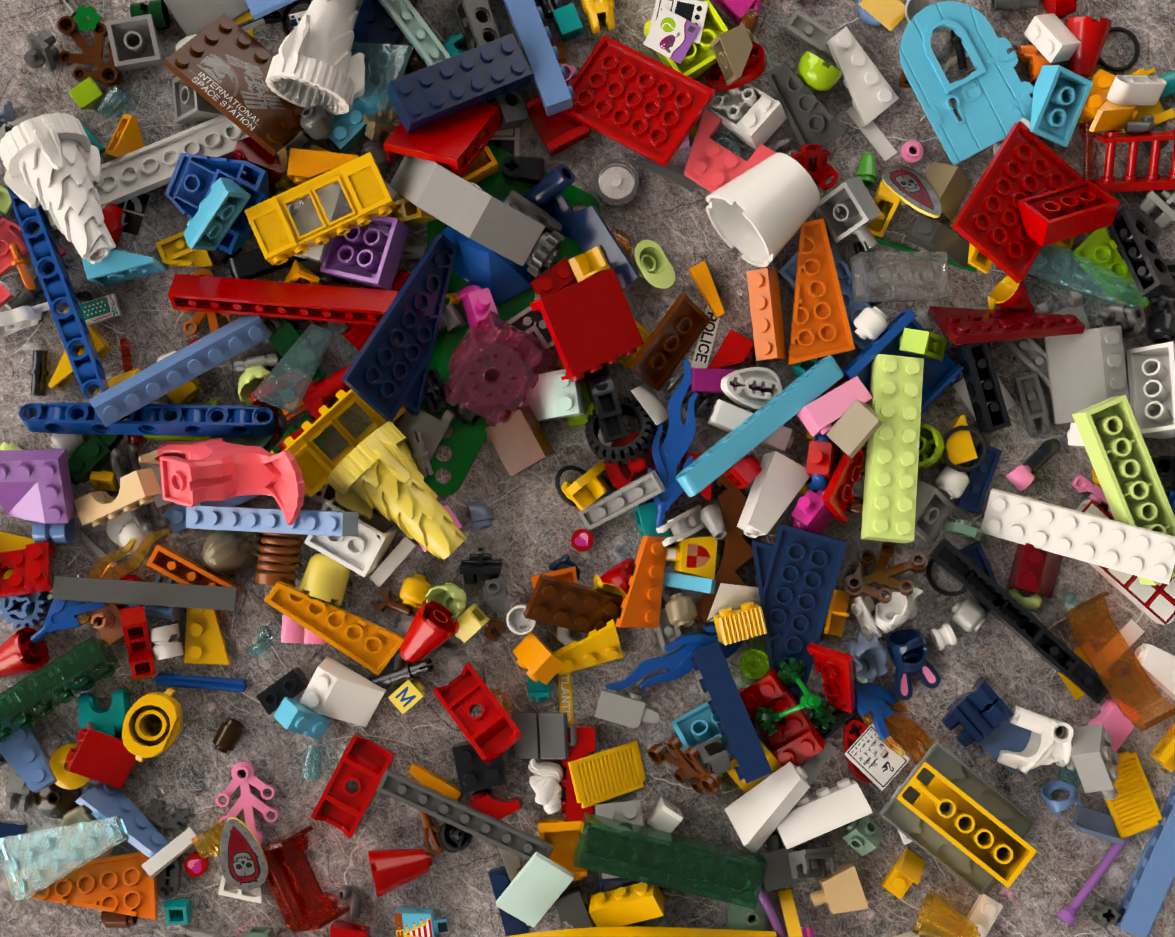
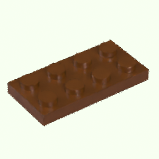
M681 293L628 367L659 392L711 319L687 295Z
M540 574L523 615L527 619L588 634L594 629L598 631L607 626L606 622L612 619L615 621L622 605L623 597L611 592Z

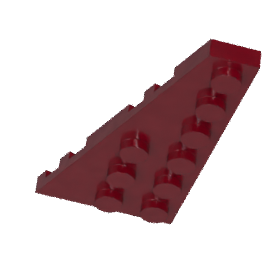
M929 306L928 315L955 345L1083 334L1085 325L1072 314L1062 315Z

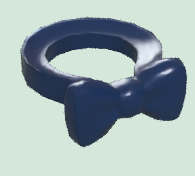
M568 554L549 564V570L551 571L558 570V566L561 564L570 567L576 566L577 580L580 578V570L570 560Z

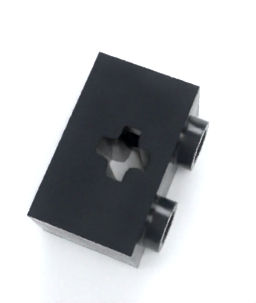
M297 667L259 693L256 698L268 715L277 711L284 697L293 699L306 690L309 680L301 669Z

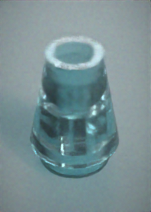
M115 84L113 87H109L97 110L104 117L108 118L127 104V99L130 96L124 89Z
M306 747L299 772L302 773L301 779L320 780V774H322L320 747Z

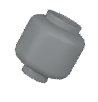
M966 599L964 602L959 600L951 610L955 613L952 617L953 622L966 632L973 630L977 632L987 619L985 616L986 610L972 599Z

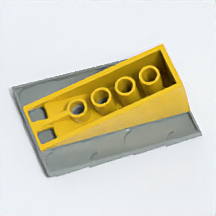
M938 741L928 749L922 760L914 767L911 774L900 785L896 793L879 813L881 817L980 895L983 894L994 878L1009 888L1037 852L1036 849L1024 841L1037 823Z

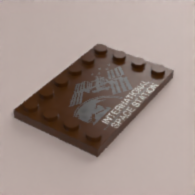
M222 14L165 60L164 66L272 156H275L303 130L300 125V119L305 108L294 105L279 97L268 88L265 82L274 55L227 15Z

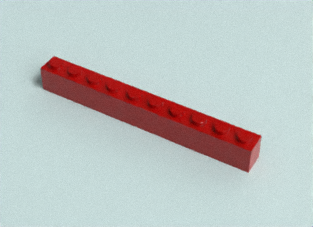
M175 274L168 292L173 309L365 325H377L398 294V291L191 274Z

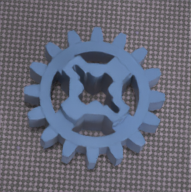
M46 592L0 598V610H2L0 618H7L5 621L6 625L13 622L14 629L20 626L25 628L37 625V620L44 619L41 613L48 611V608L43 606L44 603L48 602V599L42 598V595ZM27 600L22 607L17 608L23 601Z

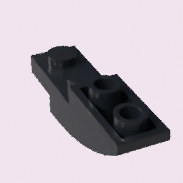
M603 363L601 364L603 368L590 373L588 370L584 372V379L591 402H593L605 444L627 438L628 435L614 385L606 364Z

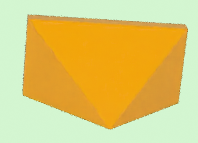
M128 114L122 115L104 154L118 158L145 147L136 117Z
M295 259L284 282L316 285L320 278Z

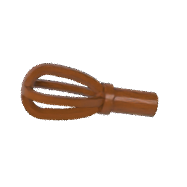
M418 810L423 822L422 826L425 828L424 840L427 850L434 855L443 852L444 850L440 848L433 831L434 829L438 833L439 828L434 825L430 815ZM428 831H429V834H430V836H431V839H432V841H433V844H434V846H435L436 851H434V850L431 849V846H430V843H429V839H428Z

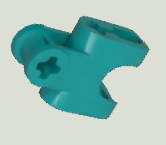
M125 688L116 690L112 694V704L108 711H103L99 708L96 696L93 693L85 692L80 694L78 697L80 729L85 728L87 723L90 722L93 723L95 730L122 739L123 722L131 708L129 691Z

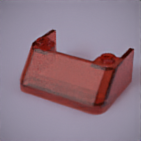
M312 825L296 829L261 846L268 863L269 873L266 881L286 925L294 933L321 929L350 911L349 906L338 907V900L334 894L322 892L304 851L308 849L310 842L307 833L313 830Z

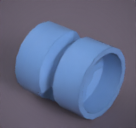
M71 518L69 523L44 524L33 521L32 536L35 543L48 541L51 544L54 542L57 545H70L75 535L73 518Z

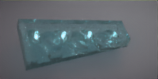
M310 324L252 393V397L296 414L332 339V331Z

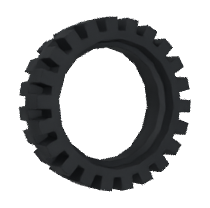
M618 397L622 410L621 415L633 416L641 424L640 434L633 442L622 447H610L601 443L598 438L600 425L595 408L592 410V415H588V422L585 423L587 442L594 455H597L601 461L604 459L605 463L610 464L612 461L614 465H619V461H622L623 464H628V459L630 458L634 462L637 460L636 455L642 457L644 450L648 451L650 448L649 443L653 441L654 430L650 416L643 406L638 404V401L633 399L631 402L630 398L626 397L624 401Z

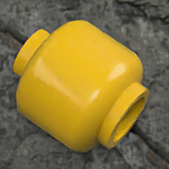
M414 573L413 577H406L404 579L399 595L403 600L402 604L418 609L420 604L427 599L426 594L432 588V585L426 581V576Z

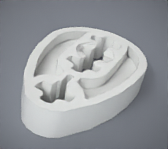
M764 367L736 370L724 376L721 380L722 391L732 401L753 411L760 409L782 391V385L777 374L771 369ZM730 381H732V383H734L735 385L739 386L733 388V386L730 385ZM751 384L752 387L760 386L762 389L769 388L773 393H761L758 390L752 391V389H749V385Z

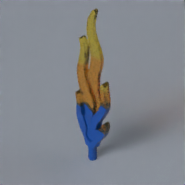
M164 529L153 532L144 539L136 552L128 560L113 567L117 560L133 549L136 539L131 538L126 546L102 557L94 564L86 578L119 580L134 572L144 562L152 544L158 538L170 533V530ZM78 574L76 577L83 578V575ZM54 599L47 617L42 623L44 626L33 634L30 639L37 644L49 633L82 626L91 620V616L79 618L77 616L82 613L100 610L110 603Z
M854 679L855 705L862 720L866 725L874 724L881 741L899 756H904L906 754L905 751L893 739L898 741L909 752L914 763L918 765L925 756L918 742L926 752L933 745L925 731L917 723L888 708L885 703L898 712L903 713L907 711L906 707L901 705L887 689L874 683H861Z

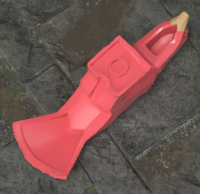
M224 438L194 441H167L159 446L158 449L139 456L140 463H148L160 467L163 500L175 502V504L195 507L196 504L204 501H222L244 495H268L275 498L288 525H293L296 519L299 518L300 509L304 504L305 481H303L302 470L299 469L296 458L292 456L290 450L272 454L261 446L226 443Z

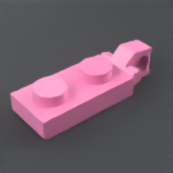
M1077 474L1070 483V486L1078 493L1087 492L1090 494L1088 497L1090 500H1093L1098 505L1104 504L1108 507L1107 512L1112 515L1102 488L1093 484L1081 474Z

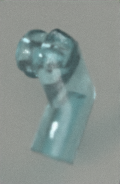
M1073 592L1064 593L1061 599L1063 606L1075 614L1096 609L1093 599L1079 601Z
M266 625L258 628L257 643L247 648L251 658L266 651L271 646L273 634Z

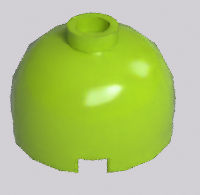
M805 51L797 65V75L812 92L815 90L825 92L833 88L843 73L836 67L824 62L825 60Z
M920 422L918 468H927L937 463L941 458L944 450V440L937 429L929 424Z

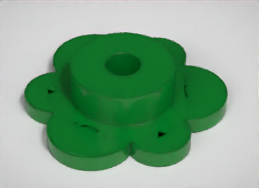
M83 5L77 7L74 21L78 22V28L81 31L95 30L96 24L101 21V17L98 13H95L94 7L88 6L86 8Z

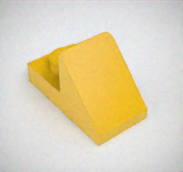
M906 847L880 884L901 900L913 882L916 885L920 883L926 861Z

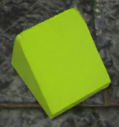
M88 77L68 92L81 109L92 110L104 96V93L91 77Z

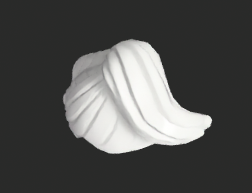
M913 587V593L909 596H904L900 592H892V600L889 603H877L874 619L876 626L887 634L895 630V628L901 627L906 620L914 618L917 615V597L923 593V590Z
M531 759L528 769L534 775L530 776L529 783L536 793L535 802L543 805L547 814L551 815L560 811L562 807L560 799L562 797V788L559 783L563 779L562 767L557 763L536 762L535 759Z

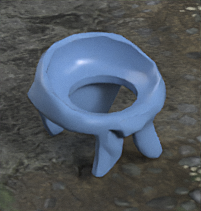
M1051 781L1041 787V796L1057 820L1060 819L1059 812L1067 809L1075 802L1079 806L1082 805L1076 793V786L1068 782ZM1061 789L1069 791L1070 796L1064 801L1052 800V794L1055 791Z

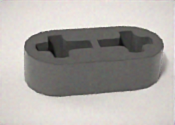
M180 857L171 863L175 864V867L171 869L170 874L169 866H167L157 876V893L162 899H171L180 891L182 860ZM169 879L170 887L174 888L170 893H168V890L164 888V886L168 884Z

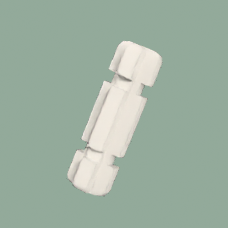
M275 353L267 354V356L248 357L246 360L243 358L234 360V367L238 372L245 371L250 366L262 365L264 368H267L268 365L270 367L279 365V357Z

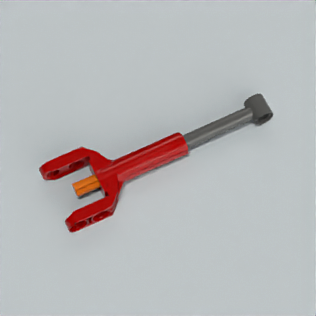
M450 304L443 308L438 334L445 330L449 334L455 333L466 325L455 304ZM350 365L320 382L284 373L253 391L249 398L253 405L266 404L295 387L300 399L281 410L288 421L308 410L314 419L311 422L312 425L322 416L318 412L320 407L325 405L329 408L330 402L337 398L335 395L339 390H343L346 393L351 389L341 380ZM300 428L286 436L278 445L279 450L282 452L287 447L284 444V440L287 437L291 436L295 440L304 430Z

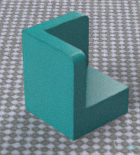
M573 3L552 11L554 23L563 43L583 35V25Z

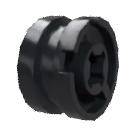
M446 822L439 828L437 833L440 847L449 853H457L467 848L473 838L472 834ZM454 831L458 833V839L451 837Z

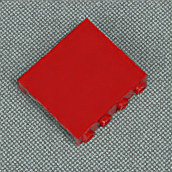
M481 103L408 134L401 122L383 143L387 162L391 163L397 154H403L450 165L451 172L462 177L500 128L499 106Z
M613 268L530 303L533 312L541 310L565 367L567 375L562 376V380L571 378L572 382L585 377L584 372L588 370L590 373L603 368L601 364L607 362L609 365L620 360L619 355H631L637 352L636 347L644 344Z

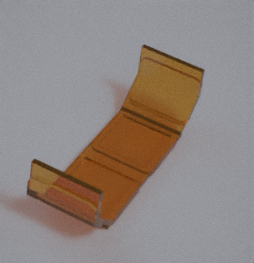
M1102 592L1068 610L1065 614L1077 644L1093 669L1097 672L1117 707L1139 731L1143 732L1175 715V706L1159 693L1110 617L1105 601L1109 592Z

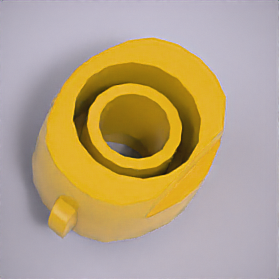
M168 688L164 693H147L140 697L127 712L123 722L122 740L126 749L136 756L137 761L143 763L146 758L158 756L178 740L183 729L184 714L181 703L173 697L176 690ZM150 714L157 715L162 721V729L159 734H153L147 727V718Z

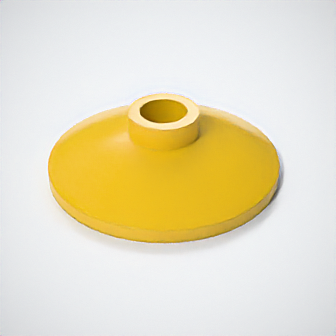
M77 743L61 746L54 752L49 761L57 779L55 784L60 788L67 790L78 789L91 780L66 769L68 763L65 762L67 754L71 748L75 749Z

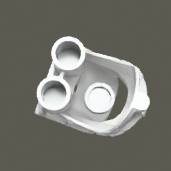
M1014 705L1011 709L1014 715L1008 722L1030 730V739L1026 748L1021 752L1001 750L998 763L1014 769L1018 768L1025 774L1040 765H1050L1053 762L1062 768L1067 766L1068 769L1074 771L1075 765L1071 757L1073 728L1065 722L1048 718Z

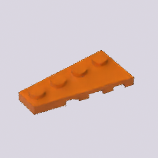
M643 535L634 563L636 565L633 576H630L628 583L630 588L627 597L623 599L620 619L617 618L615 626L619 628H659L667 547L663 545L662 541L667 537Z

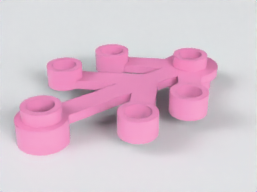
M241 761L232 768L231 775L233 779L224 792L216 797V804L219 807H225L231 802L232 794L240 786L241 796L228 814L219 820V826L223 829V820L225 818L237 817L243 809L246 826L252 831L261 846L264 842V836L256 829L253 807L264 814L265 820L270 823L279 818V811L252 794L250 784L261 791V796L265 800L273 798L276 794V789L273 785H267L254 775L255 770L252 764ZM240 769L245 770V777L239 775ZM266 788L272 791L271 796L265 794ZM221 796H225L227 798L226 803H222L220 801ZM269 811H273L275 813L274 819H271L268 816Z

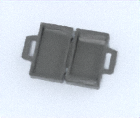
M514 712L511 714L512 720L524 734V737L512 745L514 759L569 758V746L577 744V731L575 725L568 724L567 712ZM568 728L571 731V742L568 741Z

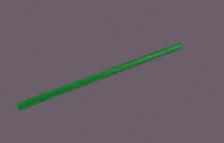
M874 237L876 242L968 271H976L974 267L966 265L963 268L947 259Z

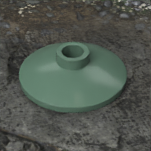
M742 893V895L735 897L728 907L727 919L732 930L766 931L771 924L756 893ZM750 915H755V919L752 921H749L748 917Z

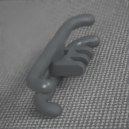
M131 443L127 448V459L132 472L141 470L136 457V451L138 450L136 443ZM114 448L110 453V463L120 486V478L125 476L119 459L121 449ZM155 501L146 504L150 516L157 526L165 527L169 524L168 518L161 517ZM139 507L130 512L140 531L149 532L152 530V524L149 522L145 523Z

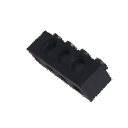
M1123 207L1116 213L1113 225L1108 227L1141 296L1158 299L1173 289L1175 282L1140 210Z
M988 342L956 345L955 349L960 366L964 367L962 373L979 431L991 433L1011 426Z

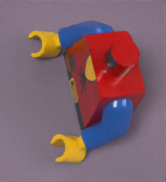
M808 430L804 438L814 440L809 442L806 473L812 480L806 481L800 489L799 493L806 494L809 490H824L828 486L833 471L838 466L840 447L826 434L822 436L819 433L812 437Z

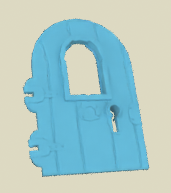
M944 1L926 6L915 14L903 32L899 53L900 63L908 82L952 165H956L1006 138L1014 123L1018 122L1022 117L1031 122L1033 98L1029 94L1033 93L1034 86L1030 82L1020 81L1014 69L1018 62L1017 54L1014 50L1009 54L1006 51L1013 47L1011 42L1004 37L998 38L984 15L965 3ZM943 27L953 30L961 38V43L976 69L970 73L971 75L951 84L933 53L930 43L932 34L936 30L943 29ZM949 101L954 104V108L949 105ZM955 109L962 120L960 122L957 120L953 112V110Z

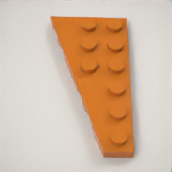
M824 218L804 222L800 227L788 366L855 350Z
M141 851L17 872L18 896L158 921L157 876L152 879L142 868L141 865L150 858Z

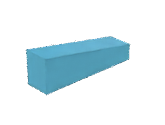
M664 571L663 586L714 594L716 580Z

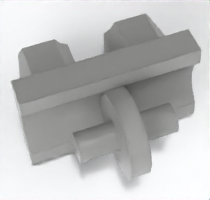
M1149 190L1144 194L1145 198L1138 208L1146 215H1149L1156 207L1161 210L1162 213L1154 220L1161 229L1168 227L1173 222L1175 223V211L1168 206L1171 204L1175 208V191L1170 194L1167 190H1162L1160 195L1165 198L1163 201L1152 190Z

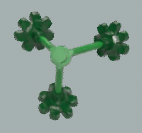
M791 658L789 664L785 661L781 662L779 666L782 670L777 672V677L784 684H788L791 681L794 684H798L804 695L801 697L799 705L781 713H774L771 707H759L756 721L762 722L760 724L761 730H766V735L771 737L774 733L780 731L777 722L781 721L783 717L804 708H810L813 711L808 713L807 717L810 721L813 720L812 724L816 730L819 729L820 725L824 731L829 730V722L835 724L837 718L832 715L836 713V708L834 706L827 707L828 703L826 701H821L819 697L812 694L806 688L801 677L805 674L804 661L801 659L797 661L796 658Z

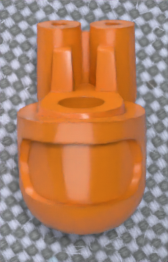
M1019 45L1016 51L1017 58L1021 62L1029 63L1030 82L1037 81L1043 65H1059L1058 62L1050 63L1042 54H1038L1040 51L1035 45Z

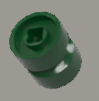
M151 0L148 5L145 2L130 4L131 17L151 14L157 31L170 28V16L164 0Z

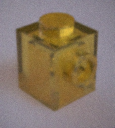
M222 822L209 827L191 839L202 859L212 854L214 857L220 855V840L224 828Z

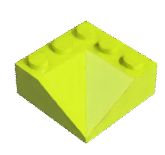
M699 0L708 2L700 44L692 42L681 64L656 52L664 65L692 79L700 76L717 62L710 43L719 34L728 31V28L709 0ZM652 20L644 25L645 37L649 34Z

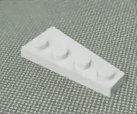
M847 27L827 41L836 66L843 73L844 85L850 92L853 99L852 104L855 110L857 109L861 118V125L864 127L897 101L899 97Z

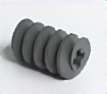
M684 369L668 382V392L676 391L684 377ZM690 384L682 402V405L687 403L685 412H687L689 399L695 393L692 392V384ZM696 392L698 396L694 402L695 418L713 404H708L709 395L702 397L703 392Z

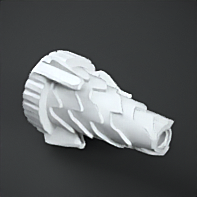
M313 0L309 9L299 24L283 40L279 47V54L272 58L265 81L272 92L299 107L322 106L330 115H343L348 113L349 109H352L354 100L363 96L365 91V55L359 52L351 57L354 40L353 29L359 13L356 10L358 0Z
M67 113L43 114L28 119L13 127L11 131H8L0 141V157L7 170L3 178L4 182L30 208H37L40 202L44 211H49L57 228L66 236L68 242L74 244L82 258L92 264L102 262V259L106 258L110 254V250L115 248L116 245L103 221L105 220L98 203L101 201V198L95 188L102 184L100 153L96 146L91 145L80 120Z

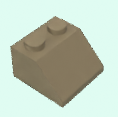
M745 24L719 34L710 43L727 86L733 84L741 77L753 47L752 33L750 29H746Z

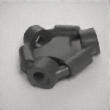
M1104 303L1098 316L1103 319V323L1108 327L1121 325L1122 337L1124 339H1130L1136 333H1141L1146 324L1144 320L1145 312L1141 307L1128 308L1127 305L1112 303L1107 305ZM1109 313H1115V317L1112 318L1109 316Z

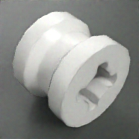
M948 623L943 624L939 629L933 628L930 630L931 638L939 651L949 644H957L955 634Z

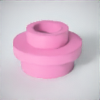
M914 140L907 141L901 148V156L908 163L918 162L924 153L922 145ZM909 148H914L916 154H911Z

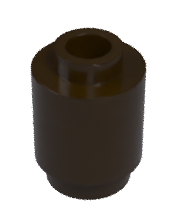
M227 717L226 721L221 723L212 741L216 744L214 748L223 753H227L228 750L233 751L243 733L242 728L244 724Z

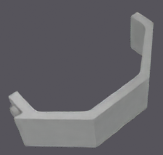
M405 155L389 184L392 189L415 206L468 238L521 266L525 264L545 228L544 224L496 199L433 161Z

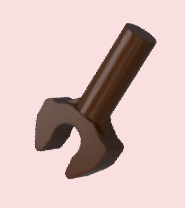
M387 589L375 590V593L382 595L384 598L382 603L370 602L375 610L384 612L386 608H391L404 615H411L413 608L393 600L391 597L392 591Z
M490 619L484 625V636L492 641H497V637L491 631L493 627H498L503 633L506 632L505 624L501 619L497 621Z

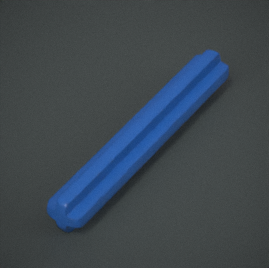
M167 673L157 674L155 680L157 686L244 692L247 685L245 679Z

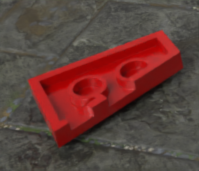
M862 448L853 458L843 451L842 458L837 468L833 471L832 478L821 498L840 523L847 524L849 516L845 515L848 503H853L854 495H852V488L854 483L859 481L866 456Z
M811 642L807 649L809 654L815 658L816 663L814 666L816 671L822 675L824 680L822 686L830 705L852 714L856 708L853 656Z

